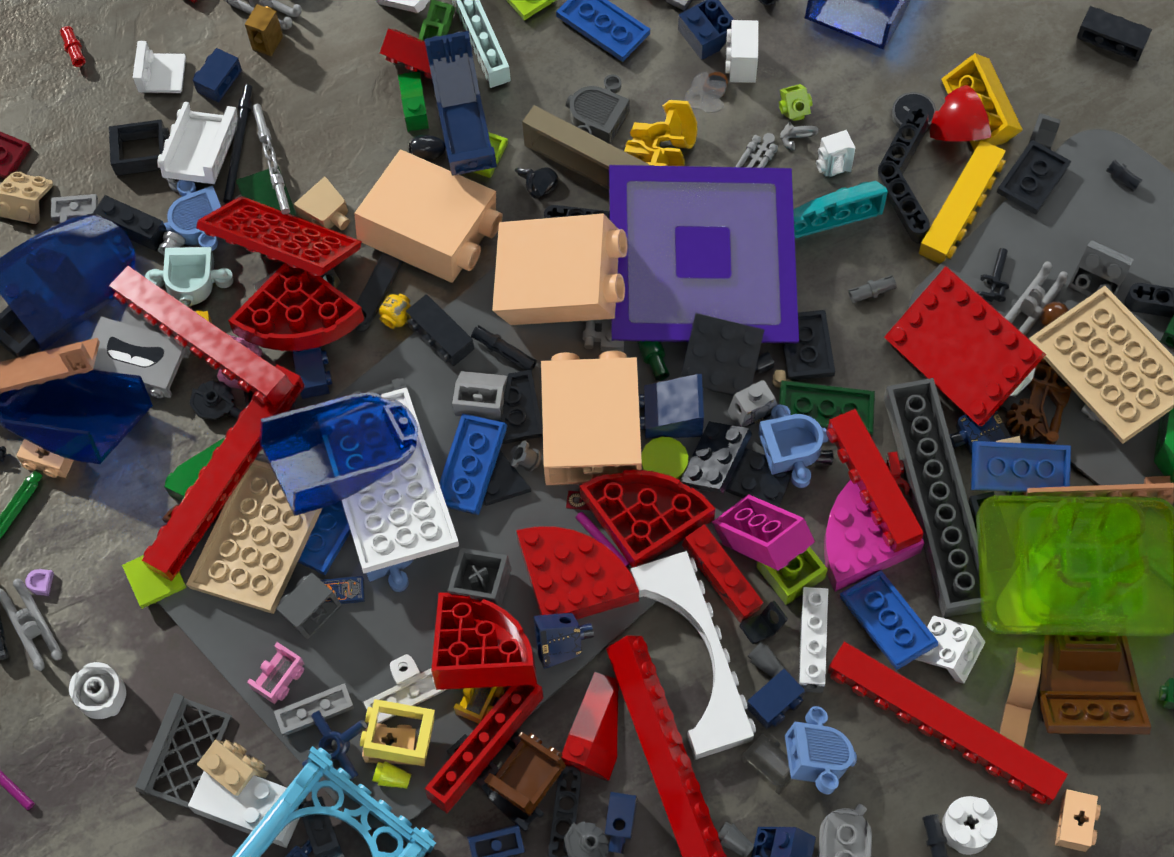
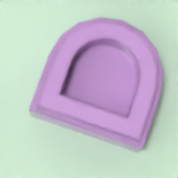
M44 569L31 571L25 579V584L29 591L36 595L49 596L54 572Z

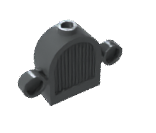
M614 74L608 75L604 79V89L597 86H587L579 89L573 95H569L565 107L570 109V120L573 126L609 144L613 141L630 111L629 99L616 94L621 90V79L619 76Z

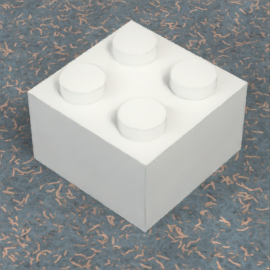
M732 20L731 29H727L725 73H730V82L756 83L758 21Z

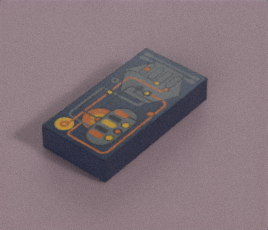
M363 576L321 580L333 591L341 604L365 602ZM328 598L324 603H329L331 600Z

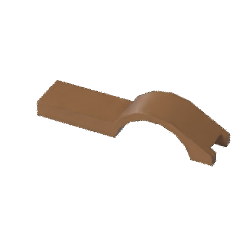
M1018 647L1012 684L1005 704L999 733L1024 748L1030 714L1038 688L1043 653L1038 652L1036 655L1024 652L1023 648Z

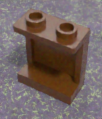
M521 732L518 735L521 739L520 743L495 776L490 773L484 782L495 793L530 816L566 765L561 759L563 755L551 746L547 749L541 745L543 742L534 734L530 733L527 736Z

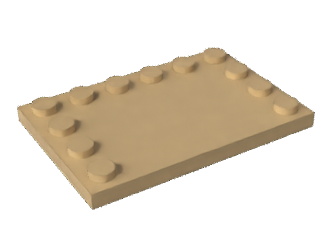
M1106 286L1029 338L1047 354L1044 359L1122 444L1174 408V356Z
M254 460L225 503L186 585L190 589L274 614L333 487V483L327 479Z

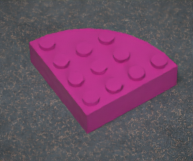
M851 480L840 492L831 509L824 537L825 566L827 567V576L834 592L863 580L880 570H885L920 554L924 546V541L921 539L920 542L894 553L891 546L888 547L885 544L881 527L879 525L876 526L871 517L872 511L869 505H865L861 500L860 489L857 483L853 484Z

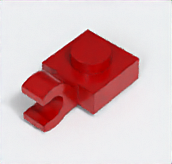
M897 452L887 453L885 463L898 487L903 488L904 494L908 495L909 484L901 478V474H904L903 460L898 459Z

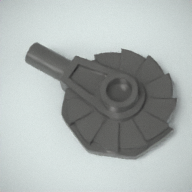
M585 821L577 825L573 823L564 837L568 856L606 857L608 855L607 844L609 842L603 834L604 831L596 827L594 823H585Z

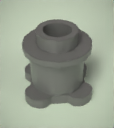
M522 441L520 445L512 448L510 464L515 468L521 465L526 471H533L541 463L540 451L535 448H528L529 443Z

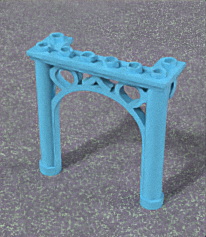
M312 746L309 750L307 764L232 857H261L289 823L300 817L314 814L332 816L352 826L366 841L372 857H424L427 852L431 853L436 842L433 840L434 835L423 827L421 830L417 827L412 829V823L402 815L396 817L391 813L392 808L381 799L377 802L370 796L372 792L362 784L357 786L350 781L351 776L342 768L336 770L332 767L333 762L330 760L332 756L322 748L317 750ZM322 777H324L325 779H327V780H324V781L319 782V780H320ZM323 787L331 788L339 797L337 804L331 807L321 806L317 798L318 791ZM312 792L311 798L314 806L296 811L307 795ZM343 793L361 806L356 810H349L347 808L344 809V812L338 810L344 802ZM369 813L387 826L376 829L372 837L369 834L371 827L367 822ZM361 816L360 823L354 818ZM382 833L390 834L397 841V849L392 853L378 851L376 844L377 836ZM403 840L408 843L405 848H403Z

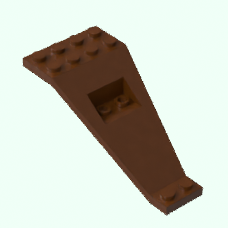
M1050 527L1049 537L1053 547L1038 696L1047 733L1150 735L1151 724L1140 693L1099 527ZM1082 596H1090L1094 600L1093 608L1089 611L1081 610L1080 612L1076 607V600L1078 603ZM1083 599L1082 605L1090 607V601Z

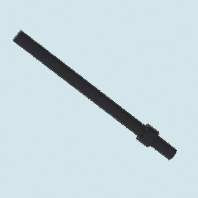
M248 84L244 85L242 98L238 104L239 116L223 199L224 203H229L233 200L247 116L252 107L251 94L253 87Z

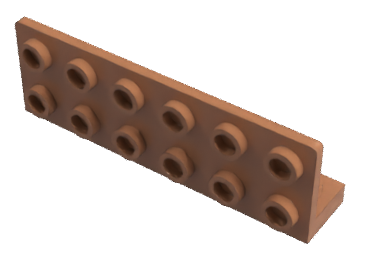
M94 338L0 362V394L93 370L100 344L99 339Z
M1170 476L1145 477L1144 484L1028 488L1027 492L1022 494L1024 512L1030 511L1033 514L1043 513L1044 511L1065 513L1069 510L1090 512L1094 509L1116 511L1119 508L1141 510L1144 507H1154L1155 509L1162 510L1173 505L1174 483H1171Z

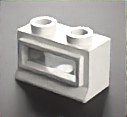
M847 130L821 138L816 165L819 172H823L825 177H832L844 171L851 172L855 146Z

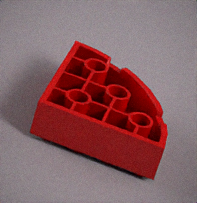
M284 263L242 305L228 322L232 332L249 343L279 351H302L317 348L338 340L362 323L364 316L361 306L322 277L310 275L306 270L292 268L287 263Z
M624 470L623 473L604 474L579 485L580 497L632 568L647 564L684 540L686 536L702 525H707L715 519L716 508L693 487L691 489L689 486L681 483L680 480L666 474L646 470Z
M531 527L516 530L520 550L541 615L572 613L577 620L639 601L638 587L622 560L607 546L591 536L560 527Z
M438 594L431 668L436 690L537 685L536 667L530 642L519 622L511 614L485 599L479 601L465 595Z

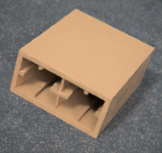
M401 149L354 213L357 240L451 283L454 282L462 268L467 271H471L474 268L481 253L479 243L484 236L493 238L498 232L499 222H502L503 214L496 211L495 190L461 175L452 176L451 171Z
M605 214L499 222L492 311L510 325L615 319L616 303L622 302L625 297L624 279L621 274H617L618 258L625 257L628 249L625 231L618 229Z
M606 351L601 353L598 359H580L577 354L564 352L552 356L551 361H541L543 457L546 485L583 484L595 477L608 473L611 475L623 473L624 470H642L637 357L627 358V355L621 351Z

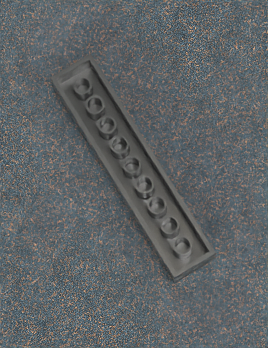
M934 378L887 386L884 401L900 460H903L904 476L909 484V494L915 517L924 532L922 536L924 541L923 547L942 617L947 618L991 610L995 602V596Z

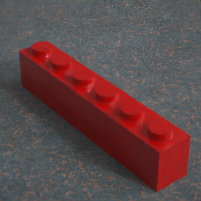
M856 409L830 419L828 429L826 430L827 437L831 443H835L837 446L838 457L843 464L846 463L852 483H857L860 489L861 500L865 505H869L872 511L871 517L876 526L879 525L881 527L885 544L888 547L891 546L895 553L920 542L924 532Z
M539 684L511 686L425 787L427 799L445 813H448L543 700L542 687Z

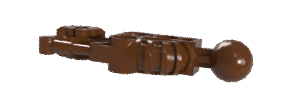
M1060 302L1047 304L1041 311L1040 319L1042 324L1046 327L1068 312L1069 309ZM1042 359L1035 367L1034 375L1041 376L1043 380L1032 378L1027 385L1028 389L1031 390L1030 399H1020L1019 405L1016 403L1011 405V410L1007 411L1006 418L1009 419L1006 422V426L1012 428L1011 435L1018 432L1020 440L1024 438V435H1027L1030 440L1039 437L1046 444L1055 445L1059 438L1058 432L1062 421L1063 409L1068 404L1072 388L1046 360ZM1056 382H1063L1067 387H1061ZM1046 396H1049L1056 406L1050 428L1043 410Z

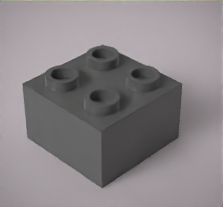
M460 548L447 590L448 593L470 596L471 599L479 601L485 599L501 607L512 570L508 555Z
M311 572L308 576H304L299 580L297 588L291 594H286L280 600L279 606L276 609L287 622L308 640L342 604L333 591ZM328 598L331 600L329 603H324Z

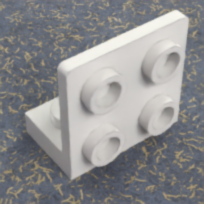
M138 41L133 71V80L138 92L181 93L186 64L185 54H155L149 49L147 41Z
M933 616L927 628L937 639L938 646L915 660L946 668L956 682L964 684L985 644V640L974 626Z

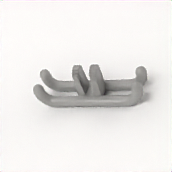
M224 0L231 6L248 14L252 13L256 4L271 7L291 17H298L302 12L299 4H295L291 8L276 0H249L250 5L241 0ZM285 17L284 20L278 18L281 29L288 30L292 27V19L290 17Z
M1049 261L1043 264L1038 275L1005 316L1011 323L1020 312L1029 316L1019 329L1025 336L1040 318L1042 309L1054 300L1068 278L1067 272H1060L1053 286L1045 293L1041 285L1052 269V263Z
M17 578L13 581V586L22 598L26 609L24 608L17 612L11 599L3 589H0V602L27 650L34 668L37 671H42L45 668V663L32 640L40 634L42 635L54 660H61L63 654L23 581Z

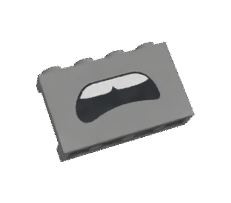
M100 317L91 339L98 338L100 341L94 368L84 373V375L92 380H98V378L106 380L114 386L124 385L135 392H141V390L149 392L157 398H170L172 395L170 386L183 357H189L191 351L188 346L185 348L180 346L173 336L168 337L159 332Z

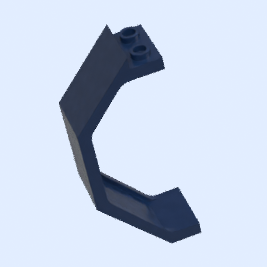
M469 31L424 39L452 176L497 167L494 147L490 143Z

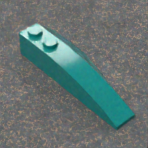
M877 181L862 182L854 187L840 188L836 192L816 198L793 209L795 239L882 215L888 193L887 188Z

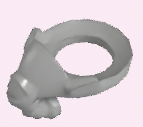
M789 122L784 130H782L780 138L787 149L795 150L794 141H789V138L814 136L818 133V127H794Z

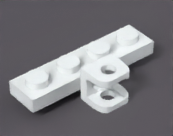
M406 654L390 663L392 676L397 685L363 703L366 709L373 707L374 699L416 706L448 689L436 690L431 668L420 673L412 657ZM401 667L408 668L405 672L399 671ZM379 712L377 723H382L396 715Z

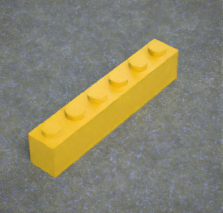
M984 140L980 141L921 242L920 255L939 264L945 261L946 258H952L957 249L955 246L956 242H961L967 232V229H965L967 223L972 224L976 217V207H982L987 197L984 193L987 189H992L997 179L994 177L997 172L1001 173L1006 164V160H1003L1005 150Z

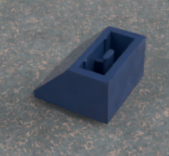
M705 0L678 15V30L699 58L703 60L720 51L726 44L727 29H731L732 20L734 19L719 0Z
M758 827L751 857H812L816 837L797 827Z

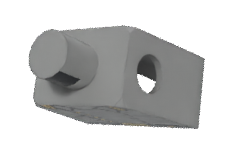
M762 380L737 392L733 396L728 414L736 426L747 428L771 416V411L773 407L777 406V402L766 382Z

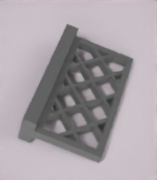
M174 693L135 785L136 792L144 795L148 794L190 809L188 807L189 802L181 800L177 790L191 785L194 792L196 788L193 783L199 781L202 776L191 779L186 768L200 761L204 756H201L196 743L210 737L213 744V736L218 734L216 740L222 741L231 715L185 699L184 696ZM187 706L197 709L201 718L187 724L183 716ZM202 712L208 713V715L203 716ZM214 716L224 719L221 728L210 732L206 723L207 719ZM182 720L184 725L179 727L180 722ZM203 722L208 734L194 740L189 727ZM186 729L191 741L177 747L174 737L176 733ZM171 744H173L174 749L169 751ZM193 745L198 757L184 763L179 751ZM177 753L182 765L167 770L164 764L166 757ZM163 767V769H164L165 772L162 773V774H159L160 771H161V768ZM184 769L189 781L174 787L170 774ZM167 776L172 788L162 793L153 790L156 780ZM174 792L176 798L168 794Z

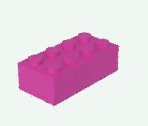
M749 494L712 521L723 545L777 571L786 567L792 559L804 553L815 542L803 517Z

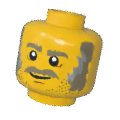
M403 294L387 296L379 308L380 321L392 329L403 327L407 321L406 310L411 307L410 299Z

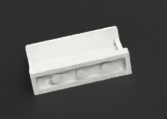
M184 102L182 108L177 112L175 124L171 126L169 139L165 140L163 153L158 156L157 165L161 169L162 177L215 184L236 131L238 122L236 107L227 106L224 115L193 112L190 110L189 102Z

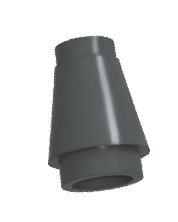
M762 642L748 655L752 660L750 663L773 678L784 669L769 646H765Z
M726 821L718 831L721 846L743 857H747L754 847L734 823L729 824Z

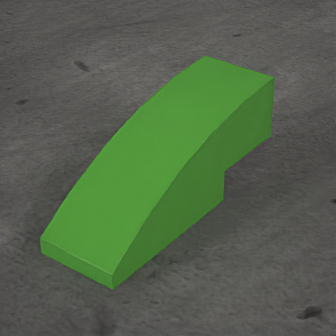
M431 0L427 18L423 20L418 39L425 41L424 39L434 36L447 35L456 8L448 3Z

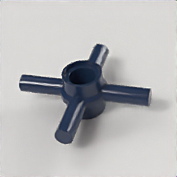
M319 710L314 712L311 717L323 735L319 742V748L327 751L332 756L331 759L338 760L343 770L351 776L350 780L356 778L358 773L346 753L350 748V740L367 728L366 723L360 720L344 733L332 732ZM333 739L337 742L336 751L332 748ZM308 759L302 762L303 767L307 764Z

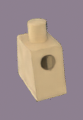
M325 176L294 203L297 216L325 228L331 229L335 225L340 230H344L350 223V220L345 216L348 213L345 200Z

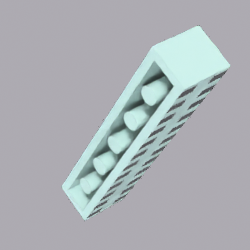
M451 0L464 30L469 31L471 46L490 88L510 82L509 65L480 0Z

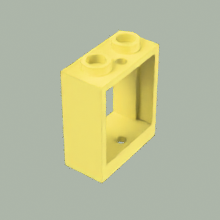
M374 699L373 707H368L365 722L369 723L367 731H362L360 746L364 749V756L425 767L435 720V710ZM379 712L422 720L416 750L373 743Z

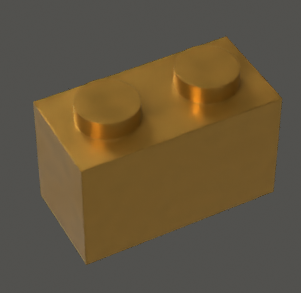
M256 4L245 23L252 50L272 56L283 37L277 12L271 7Z

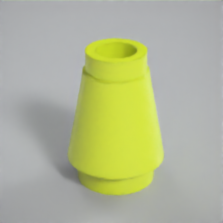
M378 761L372 781L377 782L378 786L407 789L412 774L387 761L384 763Z

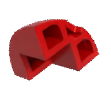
M968 85L961 86L949 93L944 98L946 101L940 110L935 111L930 126V138L942 141H974L991 138L990 124L984 105L977 93Z

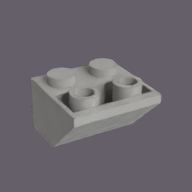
M461 371L455 383L452 402L454 415L461 416L463 413L486 419L501 420L508 376Z

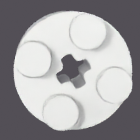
M94 662L83 666V669L72 676L69 684V694L74 704L83 714L93 719H105L117 715L126 698V687L122 679L107 664Z
M966 796L955 800L947 809L941 823L943 837L947 839L946 844L959 853L966 855L981 852L996 834L997 817L993 808L983 798ZM966 821H968L969 824H973L974 827L972 830L969 826L964 825Z

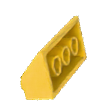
M974 53L941 79L948 94L961 86L968 85L981 99L991 130V138L981 140L997 146L1008 142L1023 131L989 58ZM981 140L970 141L974 151Z

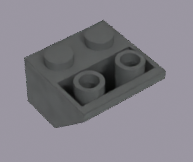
M1091 240L1068 287L1084 295L1091 296L1106 286L1116 296L1134 259Z

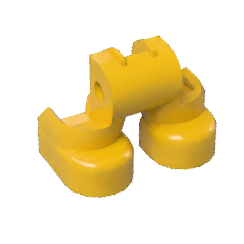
M669 100L662 105L666 115L665 122L653 124L634 122L633 128L630 131V136L633 140L627 141L624 152L651 166H685L682 151L676 148L691 149L694 146L697 137V121L689 101ZM670 141L676 148H661L659 146L661 142Z

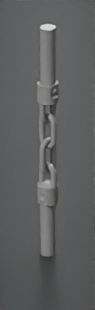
M254 104L252 108L258 127L257 133L260 142H262L265 157L268 159L272 187L276 191L281 213L286 215L290 213V208L284 190V180L277 169L275 152L271 146L270 130L266 126L261 105ZM269 149L271 150V155H270V156L268 155V152H267V150H269Z

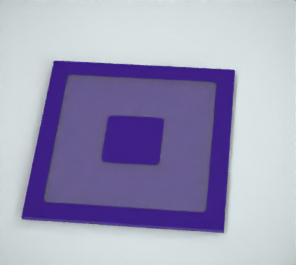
M609 165L610 221L618 229L625 231L628 243L626 256L618 258L617 274H621L624 279L625 297L622 302L616 303L615 319H611V341L688 342L694 315L699 313L764 329L762 343H799L792 168Z

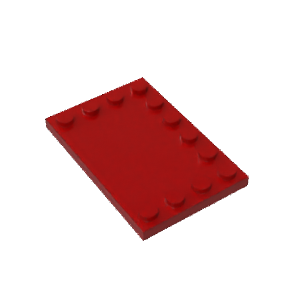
M243 196L200 218L196 229L204 231L208 236L220 237L229 244H238L250 252H259L271 260L285 262L289 267L306 270L313 276H322L359 251L362 243L360 240L291 214L284 215L280 210Z
M947 266L943 268L884 337L928 379L934 378L935 385L981 427L1047 355Z

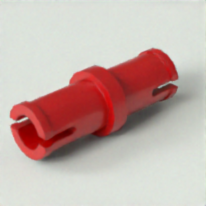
M65 26L60 30L65 52L69 54L74 67H81L86 63L81 51V43L76 39L73 28Z

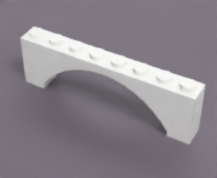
M687 551L631 568L630 573L638 587L639 598L644 596L659 601L679 612L695 627L709 651L713 669L711 698L701 720L694 729L689 730L687 733V739L694 759L697 760L751 742L754 738L753 733H756V728L752 718L748 719L746 715L747 703L744 695H739L736 687L739 686L735 671H730L728 665L730 663L729 653L726 648L722 649L719 641L722 639L718 625L714 626L711 617L714 614L710 603H706L704 600V585L701 580L697 581L695 572H697L696 563L693 557L689 558Z

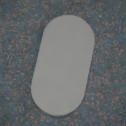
M841 808L828 814L820 826L818 857H871L872 831L868 821L858 811L850 808Z

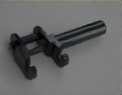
M999 248L992 276L983 274L980 277L981 281L987 279V283L992 286L989 293L977 291L980 296H983V299L989 302H993V300L998 302L1006 301L1004 292L1005 289H1009V284L1000 281L1008 250L1005 248ZM995 287L1000 288L999 294L994 293Z

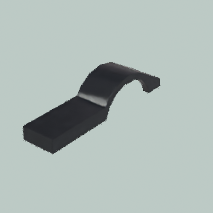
M464 734L447 750V754L451 757L468 736ZM491 761L474 782L508 819L526 832L529 829L528 825L537 816L541 818L544 813L536 807L529 816L491 790L484 780L490 773L495 776L500 770Z
M318 797L320 805L326 807L323 797ZM310 800L300 804L298 809L313 807V801ZM314 814L302 817L315 857H344L330 816Z

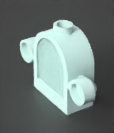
M211 247L165 248L164 270L152 269L145 274V278L160 288L165 283L167 293L187 307L204 301L210 295L214 282L220 288H227L233 283L231 270L227 268L214 270V258Z

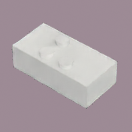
M203 771L188 807L195 814L250 834L287 787L254 775L239 796H235L208 773ZM299 818L289 823L272 843L287 848Z

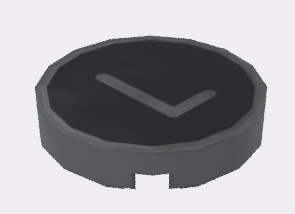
M905 93L899 96L893 103V122L900 128L908 111L912 107L920 105L928 111L929 129L933 115L937 111L935 103L922 93Z

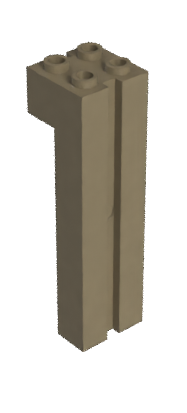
M535 105L522 121L524 146L609 189V165L651 166Z

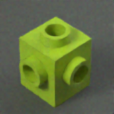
M798 84L779 90L781 96L779 108L782 114L793 121L802 120L805 118V115L811 114L810 107L813 103L806 87Z

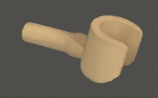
M776 370L775 374H773V384L775 387L780 388L782 380L791 381L786 379V372L783 370Z

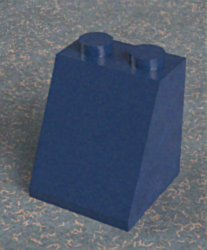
M702 374L644 385V394H640V408H645V416H640V429L645 430V439L659 437H702L704 423Z

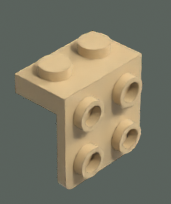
M22 172L11 173L0 184V217L37 224L40 220L39 200L53 187V181L41 176L25 175Z
M215 740L197 764L235 796H239L254 775L266 778L269 774L264 770L266 766L255 757L250 758L245 755L247 750L236 742L233 744L229 740L225 742Z

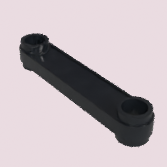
M384 252L382 253L357 301L366 319L355 330L364 331L369 328L403 263L402 260Z

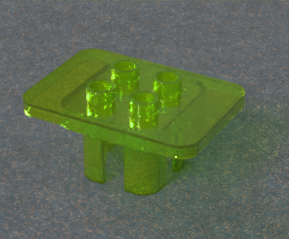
M996 495L984 500L979 507L976 522L981 613L984 624L991 631L997 634L1169 636L1174 634V507L1168 501L1161 498Z

